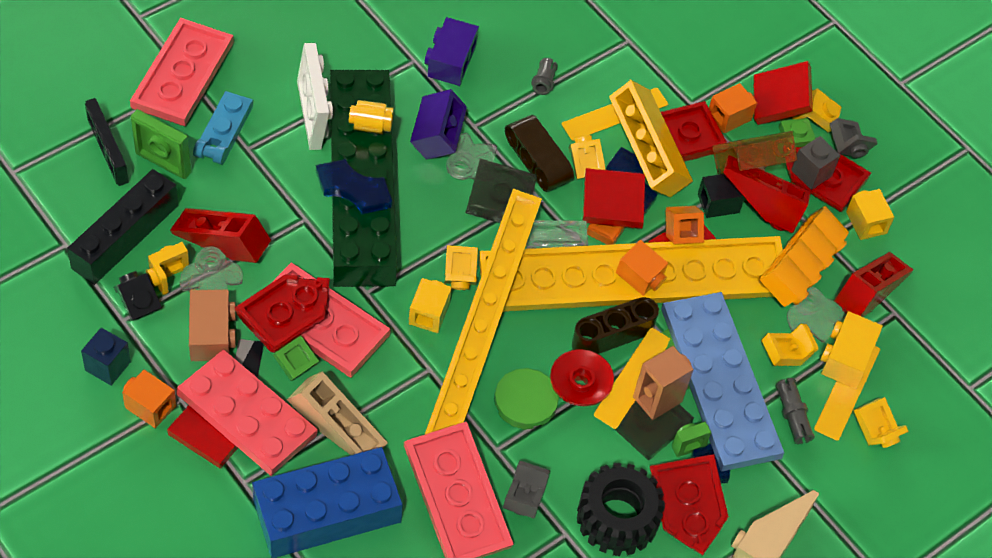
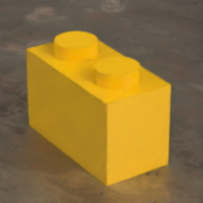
M848 311L844 321L837 320L830 337L836 340L834 345L828 343L820 359V361L826 363L821 374L857 389L883 325Z

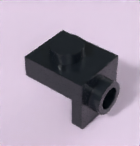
M137 271L126 274L119 278L121 284L113 287L115 292L119 293L131 321L162 308L147 273L138 276Z

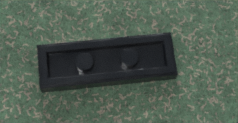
M96 98L85 101L88 123L116 185L121 186L129 183L126 163Z

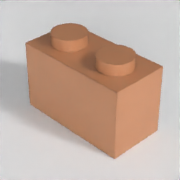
M228 289L190 290L189 350L191 361H210L223 349L230 354V348H236L235 329H230V321H236L235 302H229Z
M672 346L643 363L633 398L652 420L683 402L694 370L691 362Z

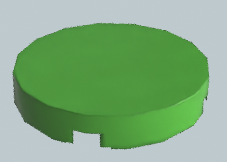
M529 368L515 369L505 374L498 382L494 396L495 406L499 411L500 417L511 426L521 429H533L534 426L547 424L555 415L559 396L551 385L550 377L540 371Z

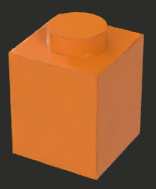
M739 83L713 95L709 109L720 130L725 134L752 121L757 102L754 96L747 92Z
M697 206L666 207V237L673 244L704 243V212Z
M639 240L620 259L616 274L644 296L651 288L656 291L667 278L664 273L668 262L642 240Z
M145 369L137 377L130 378L123 388L122 394L125 408L155 429L177 406L175 390Z

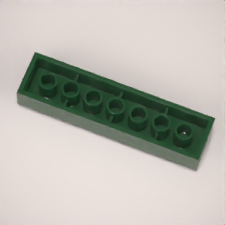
M330 70V101L333 107L331 119L333 287L396 286L397 257L392 128L391 132L383 131V134L354 130V124L349 123L351 105L356 106L358 100L387 104V107L391 108L389 70Z

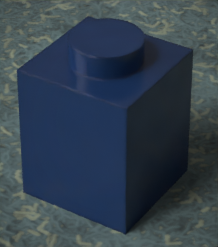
M100 328L81 350L85 371L111 386L131 363L128 342L103 328Z

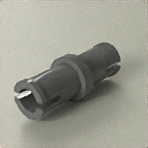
M794 378L787 379L789 383L787 386L785 379L781 380L776 384V388L779 391L784 406L782 410L784 419L789 421L795 444H803L802 438H805V442L808 443L815 436L806 415L808 413L807 405L802 403Z

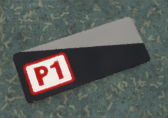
M240 339L235 359L258 378L264 344L261 341Z

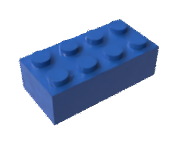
M382 447L252 482L253 501L271 558H277L401 523L403 504Z

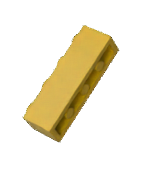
M630 80L610 95L609 98L651 189L671 198L693 182L651 91Z

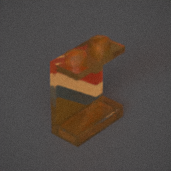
M793 131L713 145L717 174H723L728 155L737 158L739 171L798 161Z

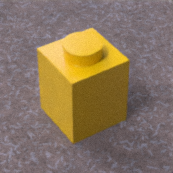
M880 189L872 191L863 190L852 196L846 211L860 240L887 234L894 220V215Z
M422 278L410 306L409 325L439 333L450 305L452 287L437 280L431 281Z

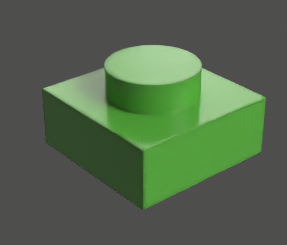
M809 118L783 120L780 122L779 130L784 145L804 147L816 139Z
M301 335L273 354L290 381L319 362Z
M703 422L697 425L690 423L684 425L676 432L672 449L677 457L706 448L711 435V430L707 423Z

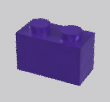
M446 17L442 28L437 27L433 38L434 47H429L426 52L424 64L428 65L427 77L460 86L477 46L479 26Z
M452 89L422 97L410 142L426 160L456 152L467 106Z

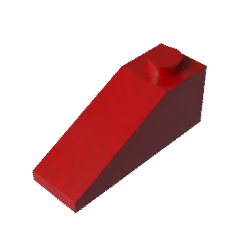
M728 155L723 173L766 222L770 223L777 230H786L793 233L809 205L810 191Z
M185 208L170 229L173 235L234 261L257 263L271 242L269 235L254 214Z
M888 252L852 273L834 302L841 306L845 314L849 311L864 317L912 273L913 269L894 254Z

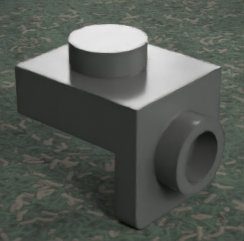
M836 118L830 123L833 140L839 154L852 156L853 158L863 157L878 144L876 138L861 134L858 122Z
M519 461L503 508L513 511L518 515L535 518L544 496L550 471L524 461Z

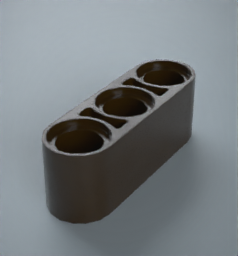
M529 115L505 126V135L508 143L543 191H551L574 180V171L570 162L535 115Z
M641 297L580 319L575 326L572 349H584L600 354L644 338L650 328H655L659 314L658 304L650 298ZM583 336H589V337H591L592 339H587V338H585V337H583Z

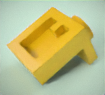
M592 135L574 138L575 143L569 145V152L572 154L576 180L584 179L586 168L606 170L600 139L592 140Z

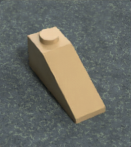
M323 371L307 378L287 399L300 415L349 455L380 447L384 448L388 443Z
M813 490L754 521L747 532L741 529L731 546L736 549L733 558H781L811 511L819 493Z

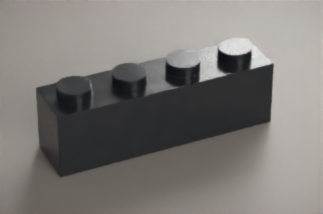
M152 169L67 247L71 269L93 285L98 283L178 207L176 184Z

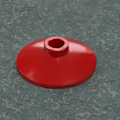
M576 349L565 352L555 360L551 368L550 381L556 394L564 401L576 406H592L602 402L610 394L614 384V374L610 364L599 354L589 350ZM583 381L586 385H580L576 382Z

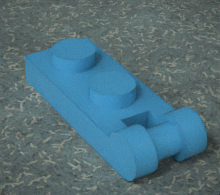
M225 91L201 138L197 140L194 146L193 156L202 159L206 156L212 158L213 162L223 165L253 108V99Z

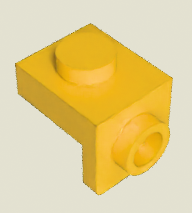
M816 88L812 91L813 112L793 116L792 119L808 117L829 133L832 131L830 123L839 118L842 107Z
M180 242L173 246H165L160 251L149 255V269L146 270L152 286H158L162 295L169 293L167 277L190 268L188 250L184 243Z
M447 245L444 284H451L454 290H469L470 285H476L478 247Z
M800 324L792 333H768L761 340L774 366H801L818 350V345L807 324Z
M885 397L878 398L853 410L868 446L881 444L882 448L895 445L901 441L899 436L909 432L906 425L897 426Z

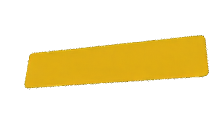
M658 88L650 90L659 109L668 105V102ZM610 104L564 121L561 125L570 139L574 141V138L596 133L621 122L613 105Z
M654 328L649 329L614 382L610 394L594 412V417L613 429L619 426L635 401L633 395L643 363L665 351L671 338Z
M874 347L857 389L836 381L814 427L815 431L836 441L840 439L880 352L879 347Z

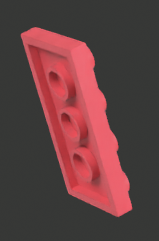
M180 17L130 99L131 108L186 126L232 47L234 36Z
M292 262L275 278L277 280L285 274L298 275V278L315 279ZM329 288L325 319L301 334V336L313 353L352 378L390 336V328Z
M224 349L177 387L176 394L270 476L317 436L318 429Z
M467 421L406 440L403 446L444 557L483 558L512 548L514 545Z

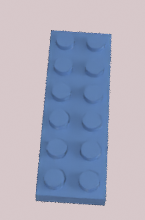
M722 292L663 303L661 310L675 348L680 354L685 355L689 359L694 369L689 386L701 419L707 423L711 430L709 440L721 472L782 459L784 450Z

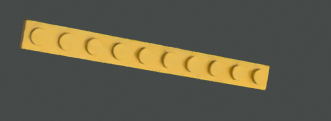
M516 189L512 190L425 434L465 421L542 198Z

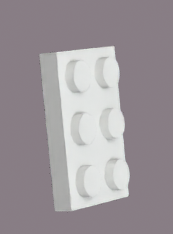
M304 43L297 78L309 150H321L323 139L327 138L329 133L328 119H332L333 116L332 102L327 101L326 98L328 95L327 78L322 77L324 69L323 56L318 55L316 43Z

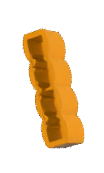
M823 206L805 220L799 231L775 258L773 264L763 273L760 281L784 307L792 302L794 305H798L809 295L807 289L821 279L822 275L820 272L833 263L835 259L832 256L845 247L847 244L845 239L849 231L826 206Z

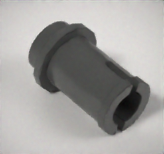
M543 58L540 61L537 75L532 78L533 90L538 94H547L554 87L553 78L558 65L556 61L552 65L553 59Z

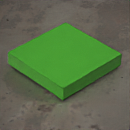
M136 109L131 115L136 154L180 178L186 179L191 173L188 136Z

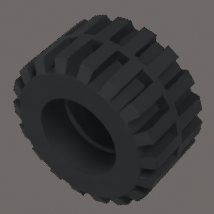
M614 463L611 469L607 465L600 467L599 473L594 471L590 475L589 481L585 482L577 509V523L581 524L580 532L582 535H589V544L592 546L595 544L600 545L599 551L606 553L607 549L613 551L615 556H620L622 551H626L628 556L635 553L636 547L642 551L647 547L648 542L651 543L655 538L663 517L665 501L662 500L664 495L662 488H656L658 482L654 477L650 479L646 477L648 473L646 470L641 468L640 471L634 470L635 465L628 464L627 468L621 467V463ZM611 500L624 501L635 509L637 516L628 519L615 517L605 509L603 504Z

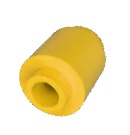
M358 100L356 106L351 105L349 123L354 124V130L379 134H383V131L391 132L394 108L387 107V104Z

